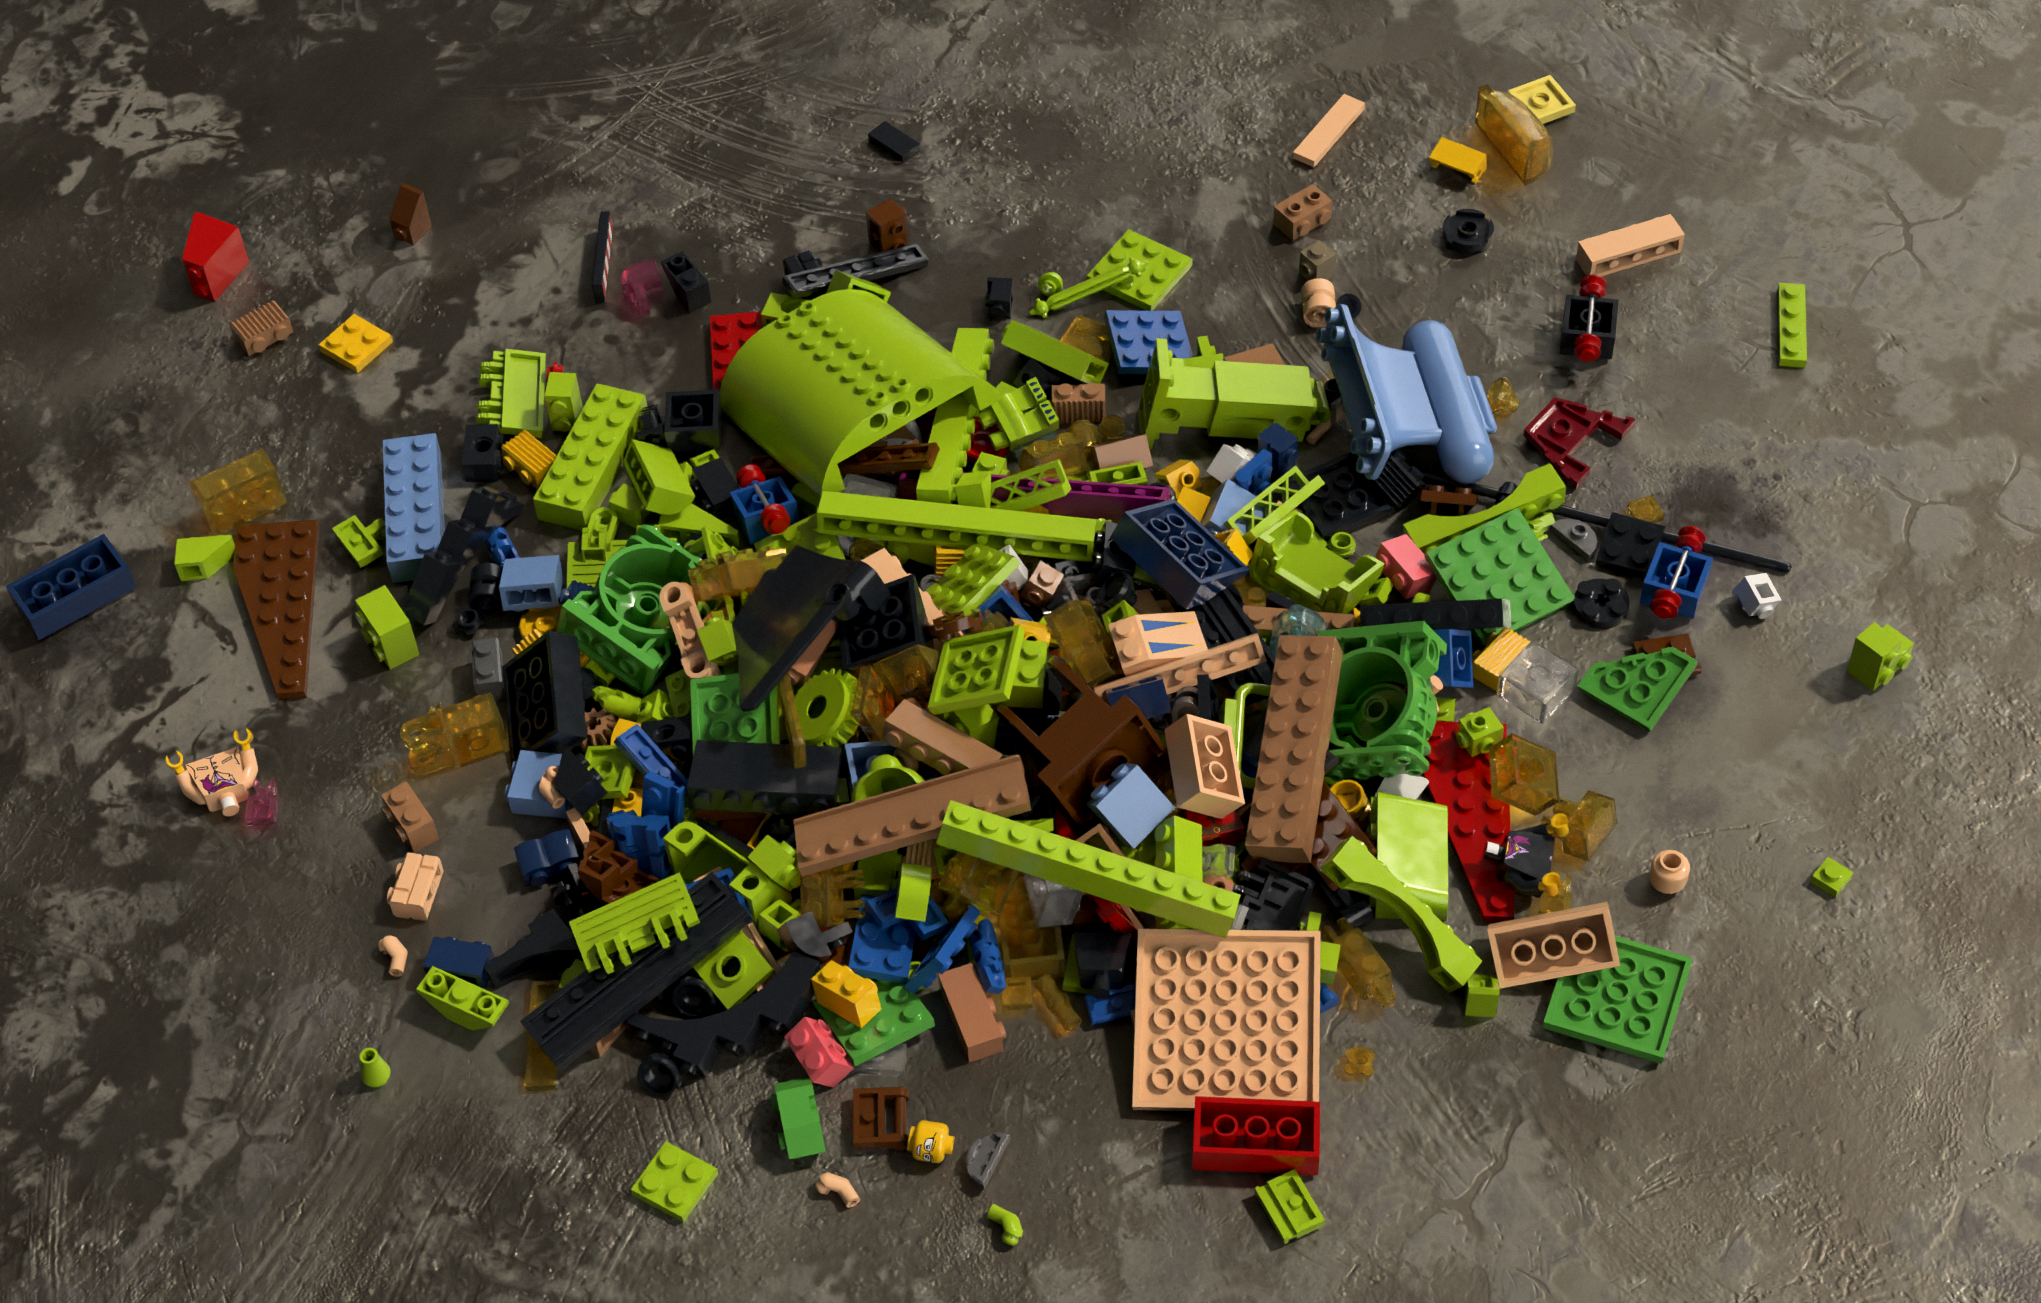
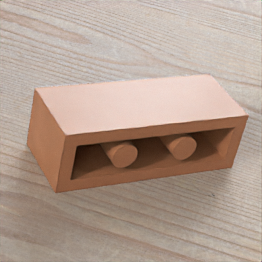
M969 963L945 971L943 974L938 973L940 992L968 1062L970 1063L1003 1052V1039L1007 1038L1003 1023L1001 1021L996 1022L994 1014H996L995 1004L991 996L986 998L985 989L973 964Z

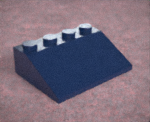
M1175 499L1124 512L1110 536L1121 551L1127 553L1140 569L1146 571L1159 587L1165 589L1175 599V602L1185 609L1204 604L1246 575L1250 570Z

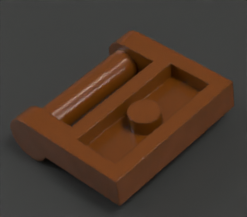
M907 1088L853 1089L854 1149H907L909 1135L906 1134V1102L909 1101V1090ZM885 1101H892L894 1103V1133L885 1134Z

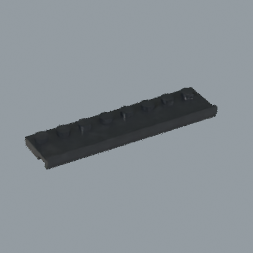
M1159 587L1176 612L1195 611L1207 649L1258 633L1228 588H1225L1202 605L1185 609L1178 605L1165 589ZM1259 633L1258 636L1267 662L1220 677L1233 697L1237 689L1246 683L1271 685L1276 657ZM1249 694L1245 698V707L1269 696Z
M713 872L709 873L688 890L700 920L699 924L688 928L685 920L681 922L688 939L681 941L677 937L673 925L664 929L670 941V947L664 949L657 933L653 935L656 943L634 953L631 951L630 946L626 947L632 963L628 966L621 962L619 952L615 951L608 955L614 965V972L607 974L601 959H599L601 968L592 972H588L586 969L520 1021L559 1071L566 1068L752 921L747 910L742 907Z

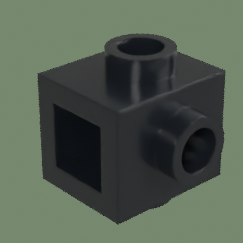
M1030 358L1027 364L1020 370L1013 383L1020 388L1026 385L1028 380L1036 377L1048 398L1052 394V385H1057L1061 377L1048 365Z

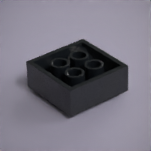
M914 574L885 584L891 596L875 615L861 610V612H858L856 616L849 620L843 621L838 618L843 671L857 678V681L862 686L936 660L934 642L932 637L928 636L925 627L928 618Z

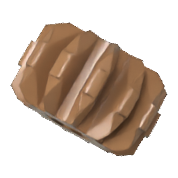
M593 707L591 712H585L588 728L587 739L576 746L577 749L581 748L584 754H586L588 746L610 745L612 733L616 725V719L613 714H608L605 709L597 712Z

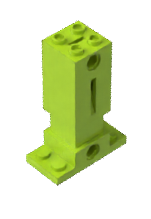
M1156 338L1138 407L1140 433L1146 434L1149 449L1152 450L1154 440L1159 439L1160 433L1178 434L1180 426L1208 428L1209 436L1258 439L1261 432L1273 423H1278L1286 429V432L1289 431L1298 438L1297 441L1303 442L1305 432L1309 431L1311 427V414H1315L1317 408V400L1312 396L1314 379L1310 378L1308 366L1214 361L1213 368L1184 367L1183 358H1172V350H1168L1167 339Z

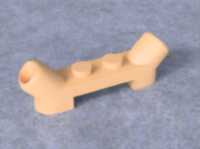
M683 582L666 584L660 592V602L664 613L669 617L683 657L681 662L684 671L691 679L722 675L718 665L708 661L697 629L704 627L694 600L695 593L693 588Z

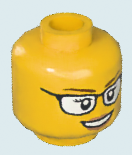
M921 1120L916 1127L911 1126L907 1150L912 1151V1156L916 1160L941 1163L945 1158V1154H952L954 1136L949 1135V1128L946 1124Z

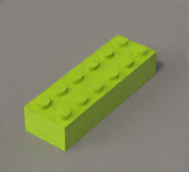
M596 384L533 498L538 520L581 531L582 528L588 527L592 513L600 508L617 477L632 439H637L636 432L640 427L638 415L642 413V408L647 407L644 394Z

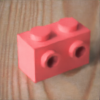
M1407 534L1380 544L1375 558L1385 563L1382 573L1394 584L1393 586L1405 599L1414 597L1419 592L1425 593L1431 590L1436 580V575L1424 558V554Z
M804 1017L784 1036L813 1083L834 1088L854 1069L845 1050L840 1046L830 1027L823 1020Z

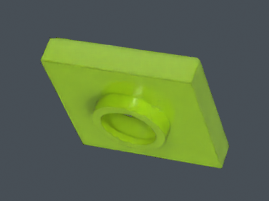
M742 930L738 931L693 967L727 1009L742 1003L775 972V969ZM737 957L741 962L740 971L734 977H725L722 973V966H725L730 959Z

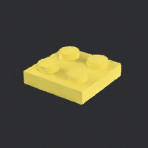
M1551 75L1510 89L1507 94L1509 101L1532 128L1574 113L1576 104Z

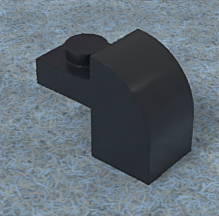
M811 911L785 922L777 930L790 954L795 951L820 963L832 955V950L845 945V939L853 932L847 921L821 933Z

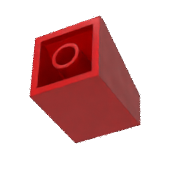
M199 212L193 215L182 261L193 293L199 298L215 302L249 263V259L238 226Z

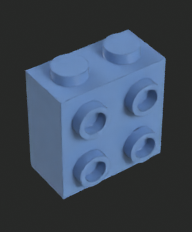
M1227 479L1215 489L1201 524L1211 534L1225 532L1228 529L1223 523L1257 496ZM1254 505V516L1265 518V507ZM1240 519L1234 521L1245 535L1248 532V521ZM1257 539L1249 545L1252 551L1255 549Z
M559 555L505 559L499 585L503 611L513 610L519 612L532 608L550 609L557 607L563 582Z
M520 750L518 761H514L512 765V782L507 784L505 789V801L509 802L511 813L568 819L566 811L570 810L571 803L565 797L564 804L560 808L554 809L539 792V784L543 773L550 766L559 768L562 754Z
M1126 763L1119 765L1112 772V778L1105 785L1098 786L1091 793L1092 798L1086 805L1123 846L1134 849L1175 807L1138 765Z

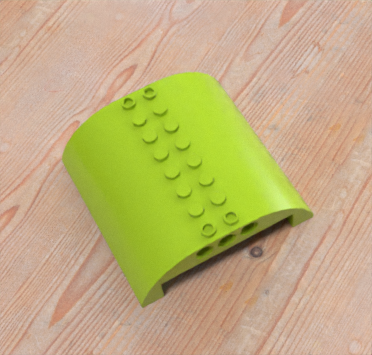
M855 289L837 290L823 294L809 302L803 303L788 314L781 315L777 320L760 329L745 342L732 359L722 380L719 392L722 413L819 499H821L822 491L841 492L845 489L838 463L959 394L979 411L1002 399L1001 393L993 385L886 301L875 294Z

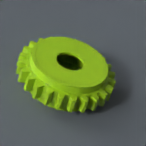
M831 668L829 673L823 670L821 675H813L811 680L806 681L792 700L790 710L787 713L789 714V720L786 721V724L790 726L787 734L791 736L789 741L794 745L840 747L846 744L849 738L855 734L854 732L858 725H860L861 716L864 714L863 705L866 703L861 698L865 691L860 689L862 684L857 681V678L848 672L845 673L842 669L837 671Z

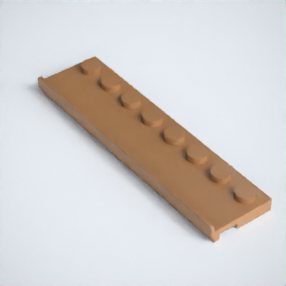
M1010 756L794 819L798 869L801 875H809L937 838L950 800L1004 818L1030 811L1029 794L1024 777L1025 771L1020 756Z

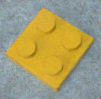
M353 314L318 345L322 353L359 373L385 350L393 340L389 333Z

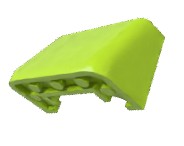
M1296 509L1258 536L1249 567L1250 578L1257 586L1269 593L1274 591L1289 597L1292 601L1296 602V610L1350 614L1380 577L1385 564L1373 556L1363 555L1353 565L1312 540L1314 534L1313 523L1307 516Z

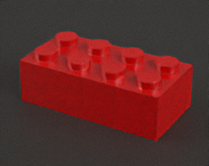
M1195 1096L1193 1170L1285 1174L1295 1169L1298 1175H1318L1320 1159V1102Z

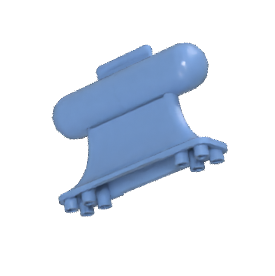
M1337 304L1335 308H1327L1325 312L1327 326L1326 328L1319 327L1317 329L1316 342L1324 344L1321 358L1322 361H1327L1330 364L1352 428L1354 438L1351 441L1350 450L1352 454L1359 455L1356 464L1357 472L1364 473L1365 477L1369 480H1375L1379 477L1393 450L1407 445L1435 446L1442 469L1452 481L1470 484L1482 480L1493 468L1494 451L1488 434H1494L1497 431V424L1480 378L1475 375H1466L1450 330L1443 323L1435 320L1417 322L1405 333L1402 350L1380 345L1364 336L1353 323L1347 305Z

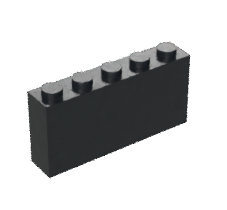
M1481 599L1360 605L1361 627L1424 621L1432 630L1511 628L1510 600Z
M697 740L687 785L688 808L811 815L835 808L837 806L842 773V748Z

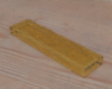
M787 672L777 684L778 696L795 768H801L806 765V745L789 672Z
M561 980L532 981L530 1013L559 991L558 986ZM528 1033L525 1074L526 1091L557 1090L558 1068Z

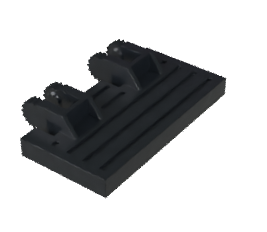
M1263 857L1255 873L1247 870L1239 871L1237 879L1240 883L1261 892L1258 893L1237 884L1233 886L1232 891L1240 894L1239 900L1242 901L1241 905L1249 908L1243 923L1247 926L1242 925L1241 930L1296 931L1316 881Z

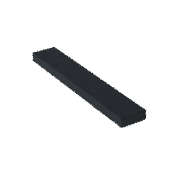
M917 244L785 275L783 276L782 283L792 297L796 299L827 291L835 270L869 281L928 266L929 259Z

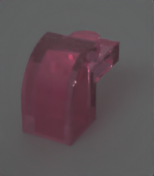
M654 257L631 264L623 271L620 279L624 303L630 301L632 308L638 309L640 317L651 315L647 296L664 292L661 274Z

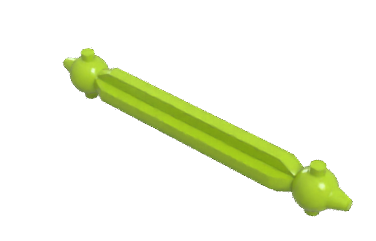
M1131 257L1129 258L1128 266L1120 265L1050 296L1046 302L1041 301L1040 298L1036 299L1034 308L1029 313L1030 315L1042 316L1043 319L1047 318L1049 310H1058L1126 280L1131 274L1137 277L1142 276L1141 272L1148 263L1146 260L1139 261Z

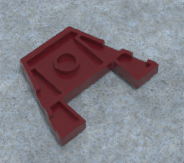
M1554 397L1527 425L1523 436L1573 488L1577 489L1590 475L1591 467L1576 460L1571 455L1597 428L1622 440L1635 426L1636 419L1626 416L1625 419L1615 417L1613 412L1606 410L1599 413L1588 410L1587 405Z

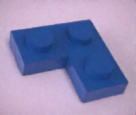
M898 887L867 901L866 909L881 930L905 920L895 918ZM930 895L925 922L907 919L922 941L948 930L949 926L948 920Z

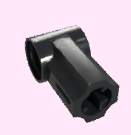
M1324 880L1319 884V891L1332 907L1336 922L1344 932H1348L1373 919L1370 905L1363 896L1357 897L1353 890L1340 889L1339 887L1333 891Z

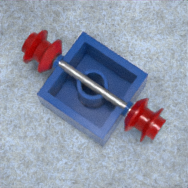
M753 464L746 465L738 471L736 479L741 489L729 493L735 519L750 545L773 534H780L789 526L800 521L796 500L781 476L766 480L761 469Z
M1684 526L1678 532L1679 537L1675 540V546L1659 542L1643 582L1640 603L1650 606L1655 615L1663 619L1673 618L1676 615L1694 619L1710 576L1713 558L1699 554L1702 551V544L1706 540L1705 534L1698 527Z

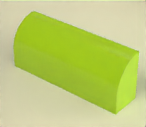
M632 439L623 463L645 509L660 514H675L686 509L694 500L695 495L672 450Z

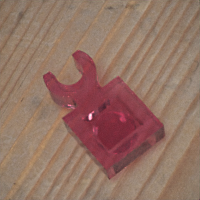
M270 778L269 786L262 788L260 780L255 779L253 787L256 795L248 796L245 814L247 826L276 825L279 799L275 795L277 792L276 782L274 778Z

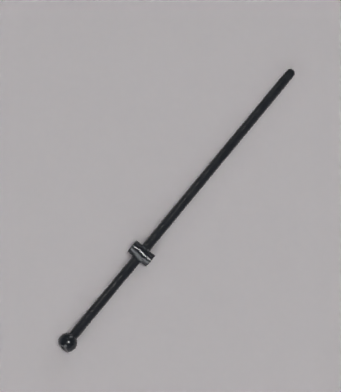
M1418 469L1423 474L1422 480L1452 489H1455V487L1472 489V494L1495 499L1496 505L1511 495L1518 487L1513 482H1505L1499 489L1477 483L1462 484L1452 481L1448 476ZM1564 505L1544 511L1606 528L1610 519L1607 516ZM1664 531L1661 542L1675 545V540L1679 535ZM1706 541L1702 544L1701 552L1784 573L1790 572L1792 568L1789 562Z

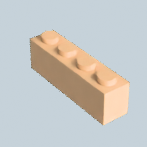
M1671 214L1656 217L1649 221L1578 241L1576 260L1586 276L1593 274L1604 276L1681 253L1685 234Z

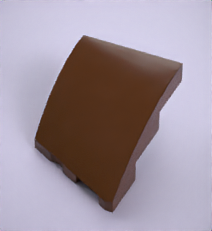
M594 830L590 832L587 848L584 849L583 860L578 868V875L591 893L603 905L610 904L661 881V879L639 870L637 859L615 850L613 839Z

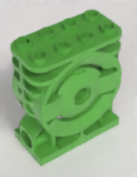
M644 524L638 528L636 535H632L628 539L626 547H621L606 562L597 579L594 591H580L573 600L568 599L562 605L556 632L576 636L578 649L582 654L646 697L652 691L656 680L667 669L670 658L681 652L669 617L664 613L659 595L662 588L671 582H683L690 585L694 590V600L701 620H703L711 611L721 609L725 604L724 596H727L729 591L728 579L723 573H718L706 565L701 558L687 552L678 542L672 541L661 534L656 527Z
M1424 621L1319 631L1318 636H1336L1343 652L1328 750L1337 757L1339 762L1325 776L1334 781H1342L1343 778L1353 777L1366 780L1369 779V776L1393 778L1397 774L1420 776L1423 772L1428 771L1429 761L1423 756H1428L1431 753V746L1428 740L1432 736L1436 723L1437 703L1427 680L1438 671L1439 656L1446 655L1447 644ZM1393 684H1399L1408 688V695L1401 688ZM1355 733L1360 740L1367 744V747L1360 746L1353 736L1343 737V734Z

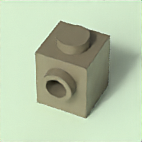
M1320 240L1300 252L1299 274L1306 280L1320 278L1328 280L1335 276L1336 253Z

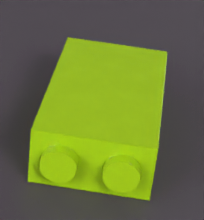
M1011 320L1002 334L1003 340L1001 344L1086 383L1100 384L1109 363L1014 320Z

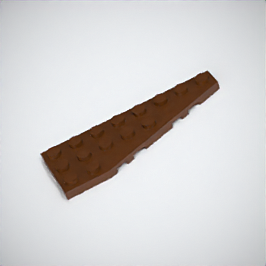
M317 519L238 525L236 530L233 569L278 700L307 698L320 527Z

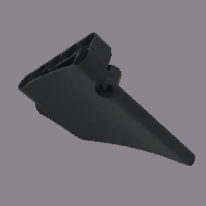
M796 545L776 569L771 568L763 574L760 582L732 624L739 668V707L743 712L755 710L759 707L835 615L840 620L845 621L856 616L861 610L872 615L877 613L891 596V593L878 573L870 565L863 561L829 557Z

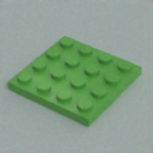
M1519 508L1426 552L1424 558L1451 601L1510 600L1511 628L1508 629H1512L1513 632H1517L1573 604L1575 598ZM1503 628L1470 631L1480 648L1483 649L1486 647V642L1491 634L1494 632L1498 634Z
M1615 936L1620 966L1559 977L1542 1028L1662 1064L1693 958Z

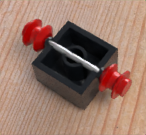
M1594 274L1587 275L1580 282V296L1566 294L1559 354L1575 355L1576 358L1585 362L1594 361L1598 358L1612 359L1619 300L1604 298L1607 283L1603 277Z

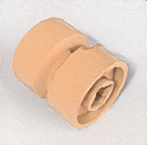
M1312 279L1301 288L1303 319L1311 327L1323 328L1327 326L1325 322L1327 308L1336 307L1335 289L1333 284L1326 279Z

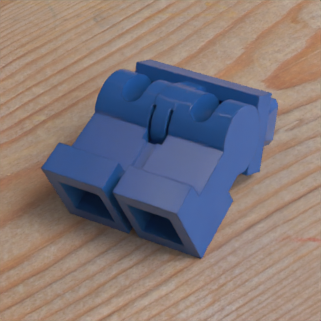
M619 810L609 813L606 820L609 837L614 840L615 850L637 859L639 870L653 874L654 877L661 880L665 879L671 872L663 840L671 831L669 817L646 814L644 817H637V813L634 810L628 812Z

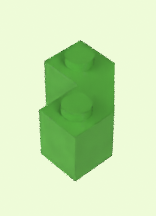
M810 1077L774 1084L776 1094H771L770 1098L773 1113L780 1112L783 1131L777 1132L781 1151L787 1150L789 1159L826 1152Z

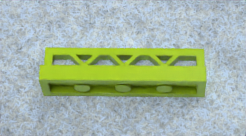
M1060 459L991 482V502L994 505H991L990 508L1023 511L1066 496L1071 490V486ZM1055 467L1060 482L1051 484L1042 480L1044 472ZM1027 478L1036 482L1033 491L1027 493L1018 489L1017 486L1020 479ZM1001 486L1010 490L1011 493L1008 500L1001 501L992 497L995 489ZM1014 493L1020 495V496H1017V497H1014V498H1013Z
M1295 465L1223 524L1228 530L1236 528L1249 546L1258 536L1291 512L1323 486L1325 482L1319 475L1309 482ZM1290 476H1293L1302 487L1299 491L1289 489L1288 478ZM1271 492L1282 493V504L1271 502ZM1254 505L1265 507V518L1254 516ZM1237 519L1248 521V532L1245 535L1234 523Z

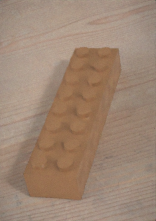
M1279 635L1245 847L1255 861H1261L1263 857L1269 861L1311 863L1325 773L1324 762L1327 759L1326 750L1329 747L1343 656L1336 636Z

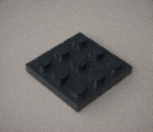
M1351 452L1302 472L1309 482L1318 475L1325 482L1323 486L1297 506L1311 520L1314 530L1325 541L1330 540L1338 532L1347 533L1394 513L1395 505L1372 480L1367 479L1364 473L1357 472L1358 456ZM1293 476L1288 478L1289 489L1299 491L1302 488Z

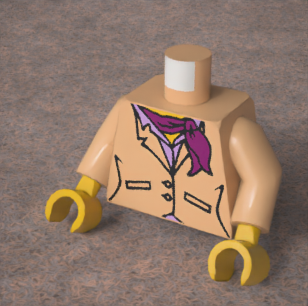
M246 728L248 737L244 741L239 740L237 730L234 732V739L241 745V751L239 747L223 751L186 764V770L182 766L183 755L180 752L176 751L180 762L175 765L171 764L166 756V765L168 768L175 770L176 775L174 776L187 798L199 805L206 804L209 811L212 812L221 809L225 816H233L239 812L238 803L249 798L248 789L253 786L258 773L254 748H250L253 734L249 729Z

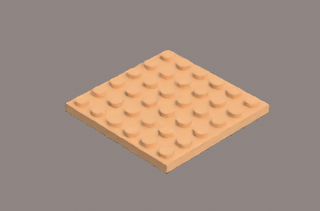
M1138 929L1133 1110L1195 1111V1096L1319 1102L1321 931L1229 930L1225 939L1195 929Z

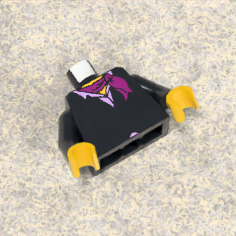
M1559 813L1552 817L1551 825L1544 823L1531 828L1509 831L1501 845L1487 841L1482 858L1498 863L1496 870L1497 880L1505 883L1519 896L1532 895L1540 898L1544 891L1549 896H1556L1559 892L1557 886L1562 883L1559 874L1550 872L1555 837H1552V833L1559 837H1564L1569 833V828L1566 825L1569 822L1567 816Z

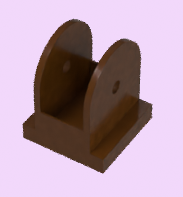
M1052 656L1046 664L1063 688L1076 701L1074 705L1039 737L1004 704L1001 703L996 707L995 712L1017 740L1044 768L1037 776L1074 825L1085 834L1099 823L1103 824L1086 805L1092 798L1091 793L1098 786L1105 785L1112 778V772L1119 765L1126 763L1138 765L1149 779L1155 783L1171 768L1168 749L1140 708L1125 694L1110 707L1057 657Z

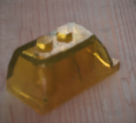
M1488 84L1480 86L1475 117L1476 126L1525 186L1534 183L1546 175L1553 165V139L1522 100L1508 92L1492 90Z

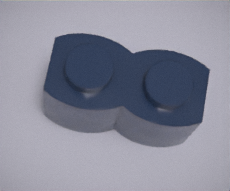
M569 829L556 831L542 839L529 840L514 847L526 886H542L554 877H567L569 873L567 870L568 864L576 863L578 868L580 865L579 856Z

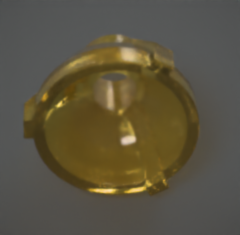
M1505 377L1498 378L1486 393L1493 414L1514 413L1520 404V399L1517 398L1511 381Z

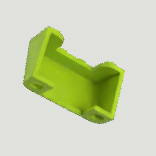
M1377 791V797H1371L1370 811L1371 841H1376V849L1378 851L1375 858L1385 863L1389 871L1399 881L1408 885L1411 893L1421 902L1427 904L1439 920H1447V806ZM1369 895L1370 907H1375V918L1401 919L1386 904Z
M686 821L679 823L663 838L672 875L680 872L682 878L695 880L719 866L722 870L731 867L735 879L729 884V887L748 900V910L758 932L760 913L778 899H781L790 906L792 896L786 888L772 880L759 867L697 824Z

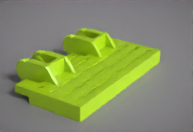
M505 349V352L493 351L492 362L484 361L479 365L481 375L478 377V382L480 386L491 389L490 400H482L477 404L476 409L479 413L476 416L477 424H498L501 434L518 435L523 430H526L532 436L542 438L546 353Z
M654 525L661 533V525ZM599 527V547H590V528H582V553H580V542H568L567 588L574 580L577 583L581 582L582 584L595 587L606 562L621 547H626L628 540H611L610 551L607 552L606 527ZM669 538L670 540L677 542V538Z
M679 872L569 921L588 972L601 968L598 959H601L607 974L614 972V965L608 956L609 954L618 951L621 962L628 966L632 963L626 949L627 946H630L633 953L656 943L653 934L657 933L662 947L666 949L670 947V941L664 929L674 925L677 937L684 941L688 938L681 922L685 920L688 928L699 924L700 920Z

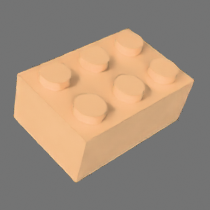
M1186 714L1164 730L1178 808L1223 819L1245 804L1231 726Z

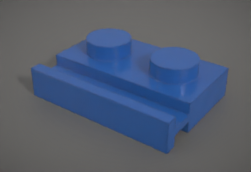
M650 771L644 776L641 817H644L646 814L668 816L670 829L672 830L676 825L684 821L686 787L681 786L679 788L675 786V782Z

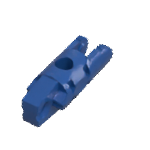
M501 525L484 541L495 564L502 568L505 559L520 558L506 530Z
M986 918L978 923V928L973 931L969 938L977 972L985 992L1001 994L1006 989L1004 965L992 922Z

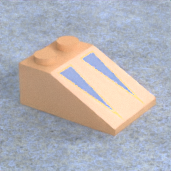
M1195 611L1133 615L1108 624L1126 677L1208 650Z

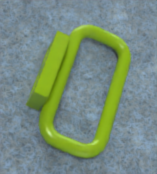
M1246 683L1240 686L1235 692L1234 700L1226 698L1218 712V723L1231 726L1241 784L1242 787L1254 789L1256 778L1246 776L1241 768L1245 698L1249 694L1270 696L1271 685L1260 683Z

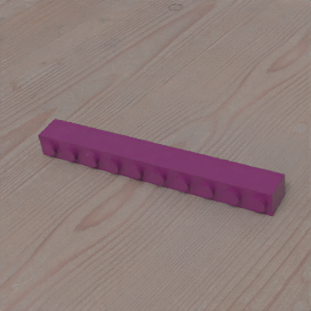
M921 470L902 472L898 479L899 499L917 501L916 488ZM991 474V482L1009 476ZM1023 478L1020 479L1017 488L1028 493L1033 491L1036 482ZM1042 478V480L1051 484L1060 482L1059 479ZM1068 480L1071 490L1066 496L1041 504V506L1048 509L1050 515L1089 519L1104 518L1106 520L1111 519L1112 523L1118 524L1126 511L1170 500V487ZM1000 486L995 489L992 497L1005 501L1008 500L1011 491ZM1014 493L1013 498H1014V497H1017V496H1020V495ZM954 501L953 504L958 505V501Z

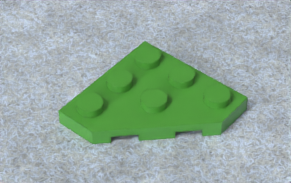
M1674 647L1663 648L1660 652L1650 654L1640 653L1621 657L1622 660L1608 663L1604 661L1593 663L1577 685L1578 690L1649 732L1654 728L1698 665L1697 660Z

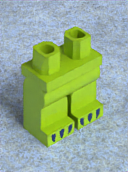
M1036 377L1028 380L1026 385L1002 395V399L991 404L989 408L978 414V420L984 430L995 424L999 428V431L989 435L990 442L995 451L1009 447L1010 451L1014 450L1020 445L1059 429V418L1049 400H1047Z

